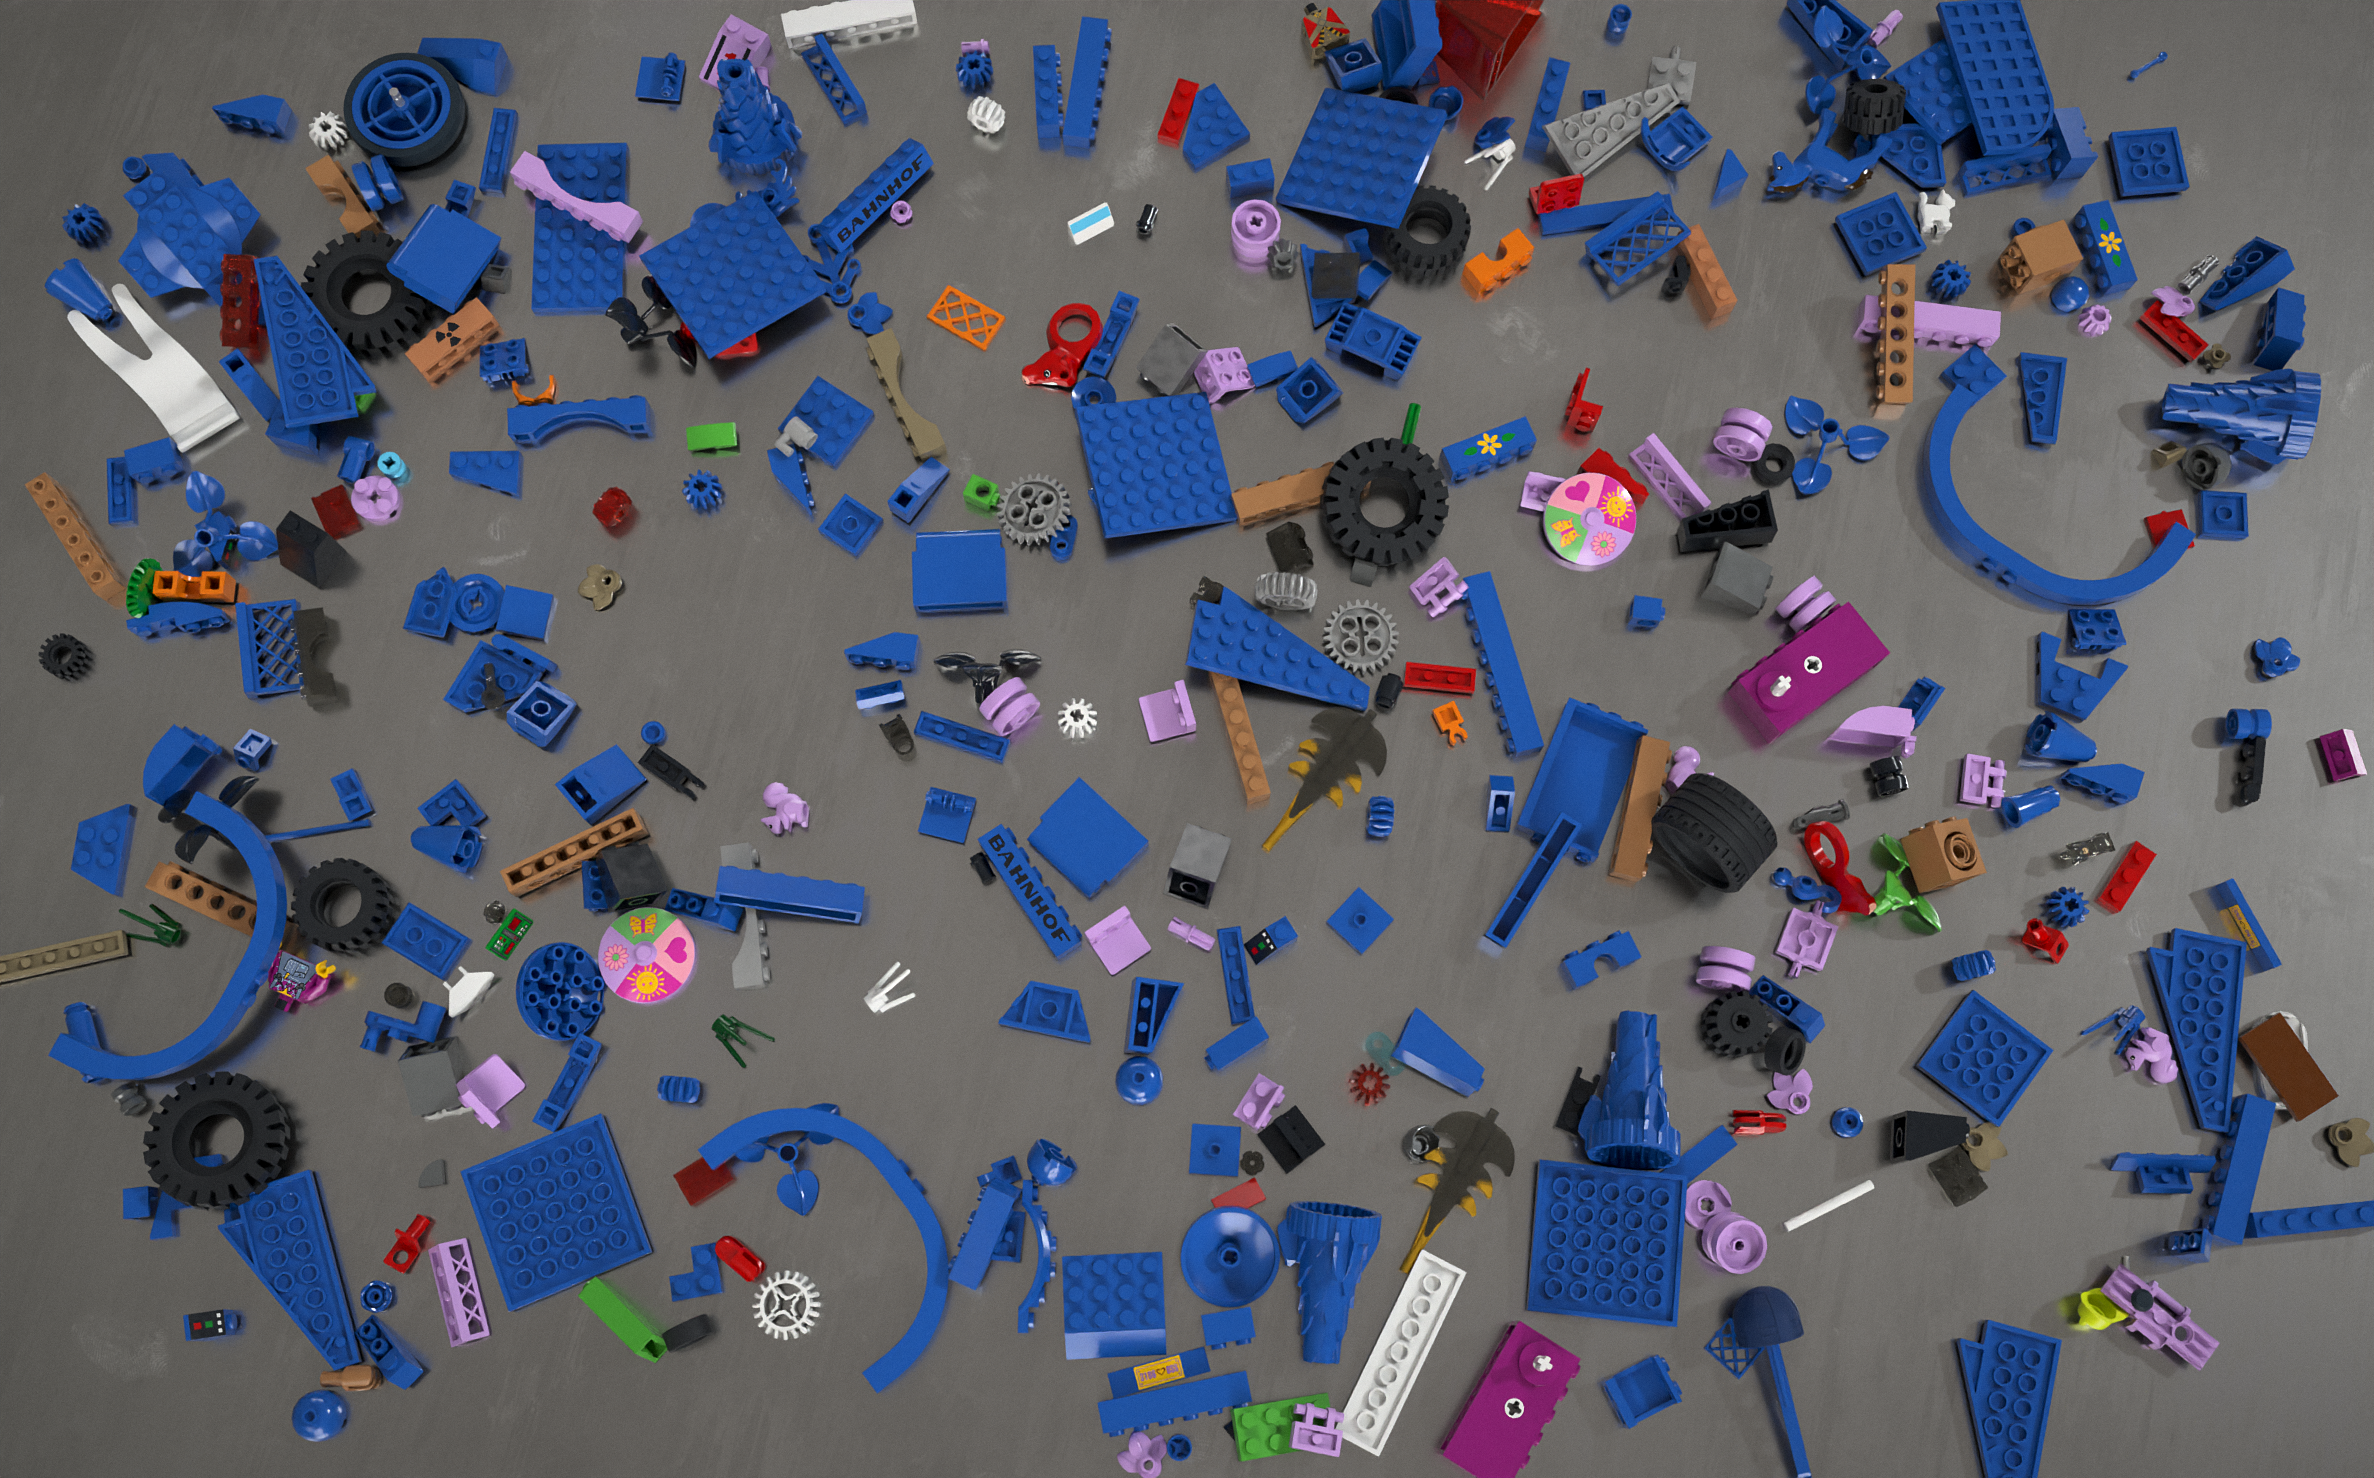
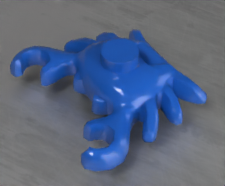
M781 159L775 161L776 164L781 165V170L778 172L771 171V174L776 178V182H769L767 188L758 191V194L776 218L791 206L799 203L798 198H792L795 195L796 187L792 186L791 176L788 175L786 178L788 166ZM748 190L747 195L752 193V191ZM739 191L735 195L736 201L742 198V194Z

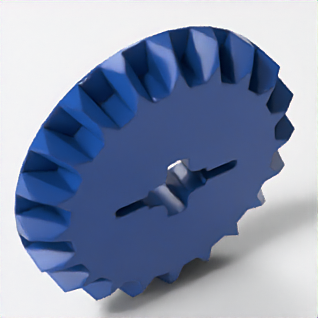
M470 574L457 580L454 586L458 596L450 621L457 628L465 632H484L487 628H493L494 624L498 621L504 596L502 586L495 579L484 574ZM477 599H479L482 605L476 606V608L474 609V607L471 605V602H476Z

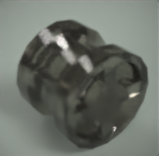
M393 983L386 988L384 998L389 1005L398 1009H405L412 1004L414 993L410 987L402 983Z

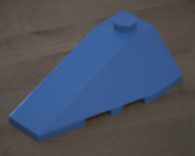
M422 38L417 53L430 57L442 64L456 81L459 80L466 84L468 88L492 95L497 93L508 58L501 43L474 38Z
M2256 236L2235 254V261L2231 266L2227 265L2225 267L2222 278L2211 285L2200 302L2217 311L2277 284L2295 270L2287 249Z

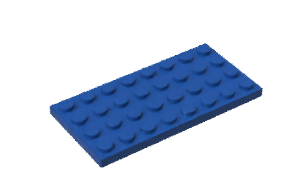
M627 143L538 145L537 158L544 161L551 178L561 189L584 201L594 203L621 202L627 205ZM536 197L532 311H607L609 305L615 299L624 297L626 242L622 239L617 241L608 234L609 232L603 229L599 231L593 228L590 222L584 219L580 221L573 217L568 210H559L551 201L547 199L541 200Z

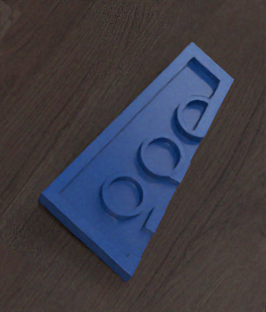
M2020 352L2019 360L2031 441L2055 444L2058 435L2067 358Z

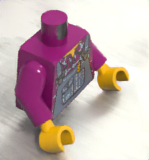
M281 950L280 953L278 951L268 971L269 988L280 993L274 1007L288 1012L294 999L305 1004L313 1001L327 991L330 973L334 972L336 967L331 965L326 968L327 960L315 965Z

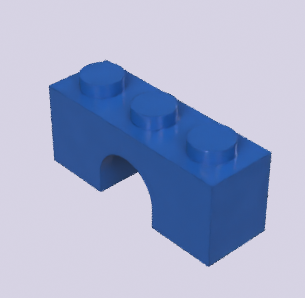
M1619 930L1608 935V941L1600 944L1599 940L1587 945V950L1580 954L1576 950L1564 956L1566 960L1560 965L1573 990L1595 981L1599 977L1594 968L1596 958L1604 957L1609 959L1615 970H1618L1638 961L1642 957L1629 931L1622 934Z

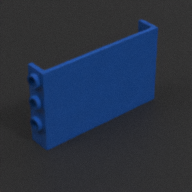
M1569 697L1515 829L1532 836L1534 841L1541 843L1558 814L1563 812L1583 824L1565 853H1573L1577 855V859L1586 863L1594 862L1599 856L1598 851L1630 774L1637 739L1642 735L1646 736L1649 730L1645 729L1639 722H1628L1623 720L1622 716L1617 713H1606L1595 704H1585Z

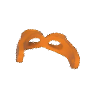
M549 375L550 385L548 389L536 398L519 394L516 380L512 381V389L518 405L530 407L540 403H552L555 392L554 375Z

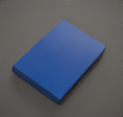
M409 902L382 941V944L444 981L471 939Z

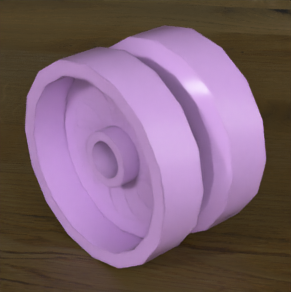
M1254 199L1246 201L1237 207L1232 216L1231 240L1233 246L1240 254L1249 258L1265 257L1269 253L1268 247L1273 246V241L1279 242L1281 219L1274 206L1266 201Z
M1729 408L1724 412L1720 424L1721 427L1718 428L1713 443L1718 450L1732 458L1742 461H1757L1763 454L1765 442L1768 441L1773 426L1768 419L1757 412L1744 408Z
M1815 575L1792 590L1775 608L1783 618L1791 616L1796 611L1798 612L1789 623L1796 633L1808 627L1837 601L1829 591L1823 592L1816 598L1814 597L1823 586Z
M1019 677L1012 678L1000 685L983 701L979 708L987 720H994L993 728L1000 736H1005L1018 729L1034 715L1040 706V702L1033 693L1025 694L1027 686Z
M1704 946L1701 951L1700 961L1706 966L1698 969L1696 982L1725 992L1736 991L1738 993L1742 990L1749 992L1752 979L1745 973L1754 970L1756 958L1749 953L1732 948Z
M1730 1211L1718 1213L1708 1221L1702 1234V1246L1708 1258L1731 1273L1744 1274L1751 1272L1765 1258L1767 1241L1761 1227L1739 1213Z

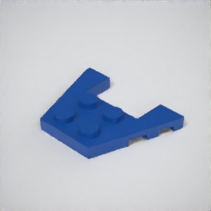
M2042 631L2038 635V704L2083 722L2127 670L2128 665L2107 658L2104 661L2099 678L2056 662L2055 657L2062 639Z
M222 1154L194 1158L199 1164L208 1167L226 1164ZM162 1190L150 1233V1240L176 1237L175 1211L194 1207L191 1205L186 1206ZM234 1202L230 1203V1209L224 1210L225 1223L241 1218L238 1205Z

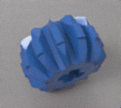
M975 50L970 55L966 51L965 57L959 56L956 72L958 73V80L963 81L965 87L971 84L973 89L976 88V85H980L983 88L984 82L990 83L991 75H993L994 71L991 59L986 58L984 52L978 55V52Z
M85 203L81 207L75 204L74 210L67 209L69 215L62 217L65 222L62 226L68 233V236L71 239H77L81 243H84L85 240L92 242L94 236L100 237L99 231L105 230L102 225L105 221L99 214V211Z
M1949 259L1944 264H1938L1935 268L1936 270L1931 275L1933 279L1931 286L1937 287L1936 294L1942 292L1944 298L1950 295L1954 299L1958 295H1963L1971 283V280L1968 279L1971 276V272L1964 271L1966 265L1959 266L1958 260L1953 264Z
M698 469L696 476L689 473L691 480H684L683 484L686 488L682 489L684 496H687V503H693L694 508L697 509L702 504L706 510L708 503L715 506L714 498L720 499L722 496L719 492L723 489L721 483H718L719 478L716 475L712 476V473L708 470L703 474ZM706 487V488H704V491L699 492V491H701L700 488Z
M1372 796L1368 801L1366 828L1370 835L1382 837L1388 836L1392 832L1395 811L1392 798Z
M2061 887L2058 889V892L2053 891L2050 894L2052 899H2048L2046 904L2051 906V908L2046 913H2053L2052 921L2056 922L2059 920L2060 927H2065L2067 924L2070 927H2074L2077 925V922L2082 923L2085 921L2084 915L2088 914L2090 910L2084 906L2089 901L2082 900L2081 897H2083L2084 892L2076 894L2075 887H2070L2068 890L2066 887Z
M1989 950L1955 957L1952 960L1954 974H1956L1957 980L1960 981L1992 974L1996 970L1994 957H1992Z
M664 1075L660 1077L657 1087L658 1098L665 1101L694 1103L697 1101L700 1093V1081L696 1078Z

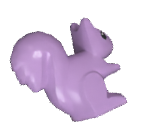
M1682 746L1675 752L1674 761L1676 764L1670 769L1669 777L1666 780V788L1671 795L1676 792L1679 786L1691 774L1696 773L1694 769L1699 766L1700 755L1690 746Z
M774 782L769 784L763 792V801L768 807L776 808L775 816L762 818L761 822L767 825L772 833L777 835L783 831V828L791 832L793 822H798L803 827H808L809 808L807 802L795 794L788 793V787H785L782 783Z
M2142 1027L2141 1032L2145 1035L2144 1040L2132 1039L2131 1042L2137 1048L2128 1047L2125 1051L2130 1063V1069L2137 1071L2143 1061L2147 1060L2151 1062L2150 1073L2155 1081L2165 1084L2172 1082L2177 1077L2178 1067L2176 1066V1061L2171 1059L2172 1047L2169 1042V1036L2150 1027Z

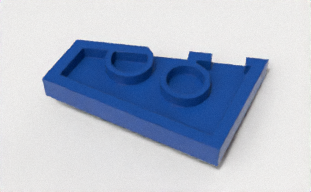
M520 451L450 452L449 474L452 477L475 484L479 483L519 497Z

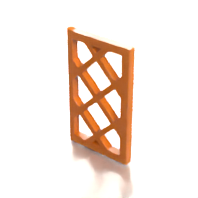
M950 285L946 287L929 314H927L928 319L983 350H986L988 344L1006 319L1005 316ZM951 292L960 297V301L947 304L946 297ZM965 304L974 305L980 309V312L967 315ZM962 305L964 316L951 318L948 308ZM945 309L947 320L942 321L934 316L937 311ZM991 315L997 318L998 321L995 325L987 326L985 316ZM982 317L984 327L971 330L969 319ZM965 320L968 331L962 332L953 327L952 323ZM985 332L986 339L981 343L974 339L972 335Z

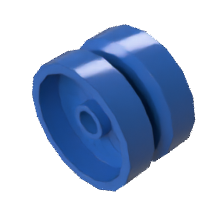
M383 154L371 157L370 165L372 171L363 161L352 165V171L357 184L373 212L385 208L383 194L391 204L404 201L398 180Z

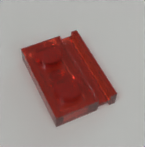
M342 484L321 493L318 497L311 498L325 532L333 539L337 535L341 536L362 526L346 488Z
M703 1157L673 1175L692 1207L735 1180L726 1163L716 1170H712Z

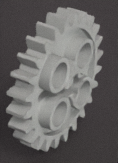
M1038 473L1036 478L1033 479L1031 474H1028V480L1026 481L1019 477L1020 483L1017 485L1012 481L1013 488H1005L1007 496H1000L1003 503L997 504L1000 510L997 513L1000 519L998 522L1005 534H1009L1012 540L1017 538L1019 544H1022L1025 539L1029 546L1033 540L1040 545L1042 538L1049 542V535L1057 537L1055 531L1057 529L1064 530L1061 523L1069 522L1065 516L1071 515V511L1068 508L1072 506L1068 499L1069 495L1065 491L1063 484L1059 485L1056 478L1051 481L1049 475L1042 479L1040 473ZM1032 494L1031 497L1025 498L1027 495ZM1053 500L1052 503L1045 505L1048 501ZM1023 514L1020 518H1016L1017 515ZM1044 520L1041 524L1036 525L1038 521Z
M1357 599L1355 606H1352L1350 601H1347L1346 609L1339 605V614L1332 611L1331 617L1334 620L1327 619L1326 624L1329 627H1324L1323 633L1327 634V636L1323 637V642L1329 643L1325 646V651H1332L1329 659L1337 658L1336 664H1345V670L1352 667L1353 674L1356 673L1357 669H1361L1362 674L1365 675L1366 668H1369L1374 673L1375 665L1382 669L1384 666L1382 660L1389 663L1391 658L1388 654L1394 655L1396 650L1393 647L1398 645V641L1393 638L1398 637L1399 632L1392 631L1396 628L1397 623H1389L1392 619V614L1385 616V607L1380 611L1377 610L1378 603L1370 607L1369 600H1366L1364 605H1361L1359 599ZM1358 617L1361 618L1362 623L1361 633L1362 637H1364V656L1360 655V638L1357 636L1359 631ZM1373 621L1377 624V627L1370 629L1365 623ZM1351 623L1354 629L1350 631L1345 630L1342 624ZM1375 643L1379 646V650L1371 651L1367 645ZM1346 645H1353L1356 651L1348 653L1344 647Z

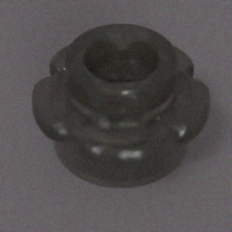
M497 900L493 903H488L483 913L486 921L489 923H499L504 917L505 906L501 905Z
M1257 1151L1245 1152L1243 1159L1240 1161L1242 1170H1245L1249 1175H1256L1257 1172H1261L1264 1168L1262 1154ZM1253 1160V1161L1255 1162V1164H1254V1165H1251V1164H1250V1161Z

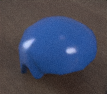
M1440 86L1430 95L1428 106L1446 110L1448 115L1446 120H1450L1461 111L1464 99L1461 91L1455 86Z
M2076 276L2060 280L2051 291L2052 302L2058 309L2064 312L2081 308L2086 304L2090 296L2089 288L2084 280Z

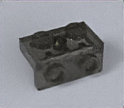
M1287 522L1266 533L1280 573H1292L1304 566L1311 567L1314 565L1312 560L1313 553L1304 539L1306 536L1305 531L1299 524Z
M1961 1145L1953 1148L1944 1156L1928 1165L1955 1207L1975 1199L1988 1188Z

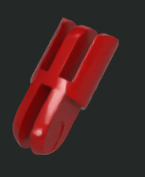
M1732 1110L1733 1117L1735 1118L1733 1119V1126L1737 1127L1734 1129V1134L1764 1135V1133L1783 1132L1787 1128V1124L1783 1123L1787 1121L1786 1117L1780 1113H1764L1763 1110Z
M723 1236L716 1242L715 1253L747 1282H751L765 1271V1263L736 1238Z

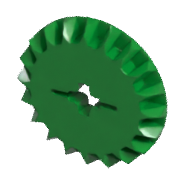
M145 558L141 560L129 579L126 592V606L132 617L140 618L141 616L149 615L148 606L154 605L159 601L158 597L152 593L155 571H162L160 563L155 559Z

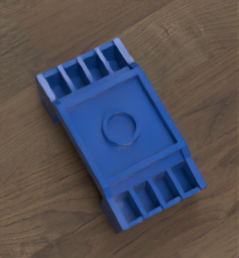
M1344 302L1325 338V344L1327 349L1338 355H1341L1345 349L1384 367V375L1398 381L1403 376L1422 337L1407 330L1403 325L1368 309Z

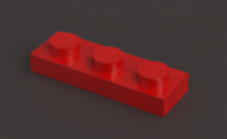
M1178 78L1158 132V139L1179 145L1193 107L1195 95L1199 90L1198 83Z
M2157 300L2140 319L2191 363L2209 344L2178 317L2161 313L2160 310L2163 304Z
M1406 662L1404 687L1474 694L1476 669Z
M2138 841L2133 842L2097 900L2116 913L2120 912L2157 854Z

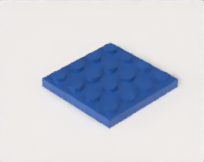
M1945 38L1884 76L1883 79L1894 81L1904 86L1906 90L1904 107L1939 145L1973 123Z
M1971 990L1916 1067L1988 1122L1999 1127L2054 1050L1975 990Z

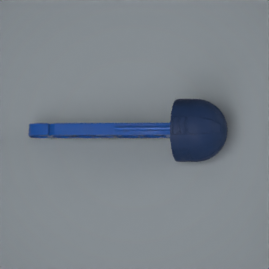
M1758 1286L1745 1292L1735 1305L1733 1323L1738 1344L1742 1348L1767 1347L1798 1478H1812L1780 1348L1781 1343L1795 1340L1804 1335L1800 1314L1795 1302L1784 1291L1771 1286Z

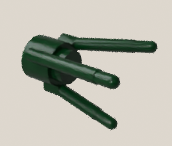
M150 904L149 907L165 920V923L160 922L157 925L122 908L119 909V913L154 929V935L157 936L156 938L128 932L126 934L127 937L154 942L167 947L168 944H175L181 935L182 929L178 927L180 923L172 920L154 904Z
M722 1014L713 1023L711 1029L717 1033L715 1037L723 1043L742 1068H746V1064L726 1040V1038H734L743 1046L747 1044L745 1040L736 1034L738 1029L736 1026L771 1042L775 1041L774 1037L738 1021L735 1017L731 1016L728 1018Z

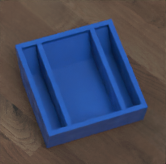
M1381 0L1372 13L1377 54L1382 62L1383 91L1391 87H1402L1411 91L1434 57L1441 50L1442 38L1439 36L1438 30L1439 19L1436 17L1435 11L1436 0Z
M1162 1252L1062 1256L1066 1359L1167 1355Z

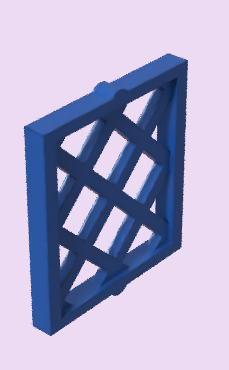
M1729 1317L1722 1327L1715 1332V1335L1706 1344L1704 1349L1737 1379H1740L1748 1368L1754 1364V1361L1765 1347L1742 1348L1736 1346L1735 1337L1737 1336L1734 1331L1733 1319ZM1730 1324L1731 1334H1722L1723 1329ZM1723 1337H1732V1347H1724ZM1719 1338L1720 1347H1711L1713 1341ZM1745 1349L1746 1359H1737L1736 1350ZM1749 1349H1757V1353L1753 1358H1749ZM1720 1350L1721 1358L1717 1356L1713 1351ZM1724 1350H1733L1734 1359L1725 1360ZM1734 1362L1735 1371L1726 1363ZM1738 1362H1746V1367L1739 1372Z

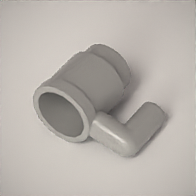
M796 416L788 422L783 433L774 442V445L786 456L790 457L794 453V449L786 444L790 439L800 447L803 446L805 449H809L816 442L818 435L810 426Z

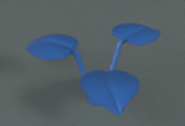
M1826 5L1822 6L1815 16L1813 22L1814 39L1822 48H1827L1832 44L1833 47L1850 51L1847 56L1849 67L1828 77L1826 80L1823 76L1818 75L1808 81L1805 94L1813 114H1819L1823 108L1828 109L1832 105L1836 95L1834 86L1829 84L1832 80L1855 69L1860 80L1878 79L1891 67L1888 60L1870 45L1857 49L1856 46L1850 47L1838 44L1836 41L1843 34V23L1839 15Z
M1790 396L1787 401L1785 418L1790 430L1799 435H1806L1811 429L1814 431L1819 430V438L1822 441L1816 461L1811 458H1804L1795 464L1792 478L1800 493L1815 494L1829 484L1832 477L1831 467L1820 462L1826 444L1834 442L1838 435L1845 445H1850V454L1859 460L1874 458L1889 441L1890 436L1866 425H1857L1847 431L1846 439L1842 433L1843 430L1839 429L1838 421L1832 418L1824 420L1823 408L1818 403L1795 396Z
M193 471L186 484L187 503L197 513L206 510L208 513L204 523L201 524L202 528L195 532L194 540H183L176 545L173 552L174 571H179L191 577H199L202 575V571H210L214 564V557L205 548L217 543L218 540L239 539L237 548L243 557L250 560H260L278 549L277 538L269 527L257 521L243 523L240 526V535H220L215 527L208 526L213 513L212 508L220 507L224 502L225 490L222 484L215 478L199 471Z
M822 1103L807 1108L839 1116V1107L835 1104ZM802 1131L805 1134L794 1144L785 1143L780 1148L767 1145L769 1137L750 1144L735 1155L742 1161L754 1163L763 1158L764 1149L778 1153V1158L782 1162L789 1163L793 1174L784 1175L777 1185V1195L786 1207L804 1216L816 1201L818 1181L810 1170H802L797 1173L794 1161L799 1155L797 1147L808 1137L816 1145L827 1144L835 1137L816 1132Z

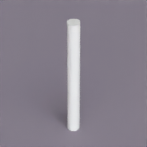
M1868 1180L1788 1220L1783 1225L1786 1231L1789 1232L1874 1189V1185Z

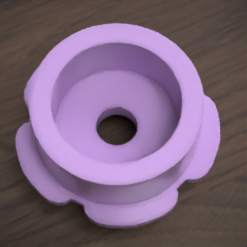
M905 201L895 202L890 211L891 217L896 219L897 222H905L906 219L912 217L911 206Z

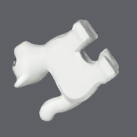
M1943 189L1936 198V205L1926 204L1927 195L1925 192H1920L1917 214L1920 223V233L1930 234V228L1936 225L1937 234H1946L1952 227V223L1949 222V210L1955 206V199H1952Z

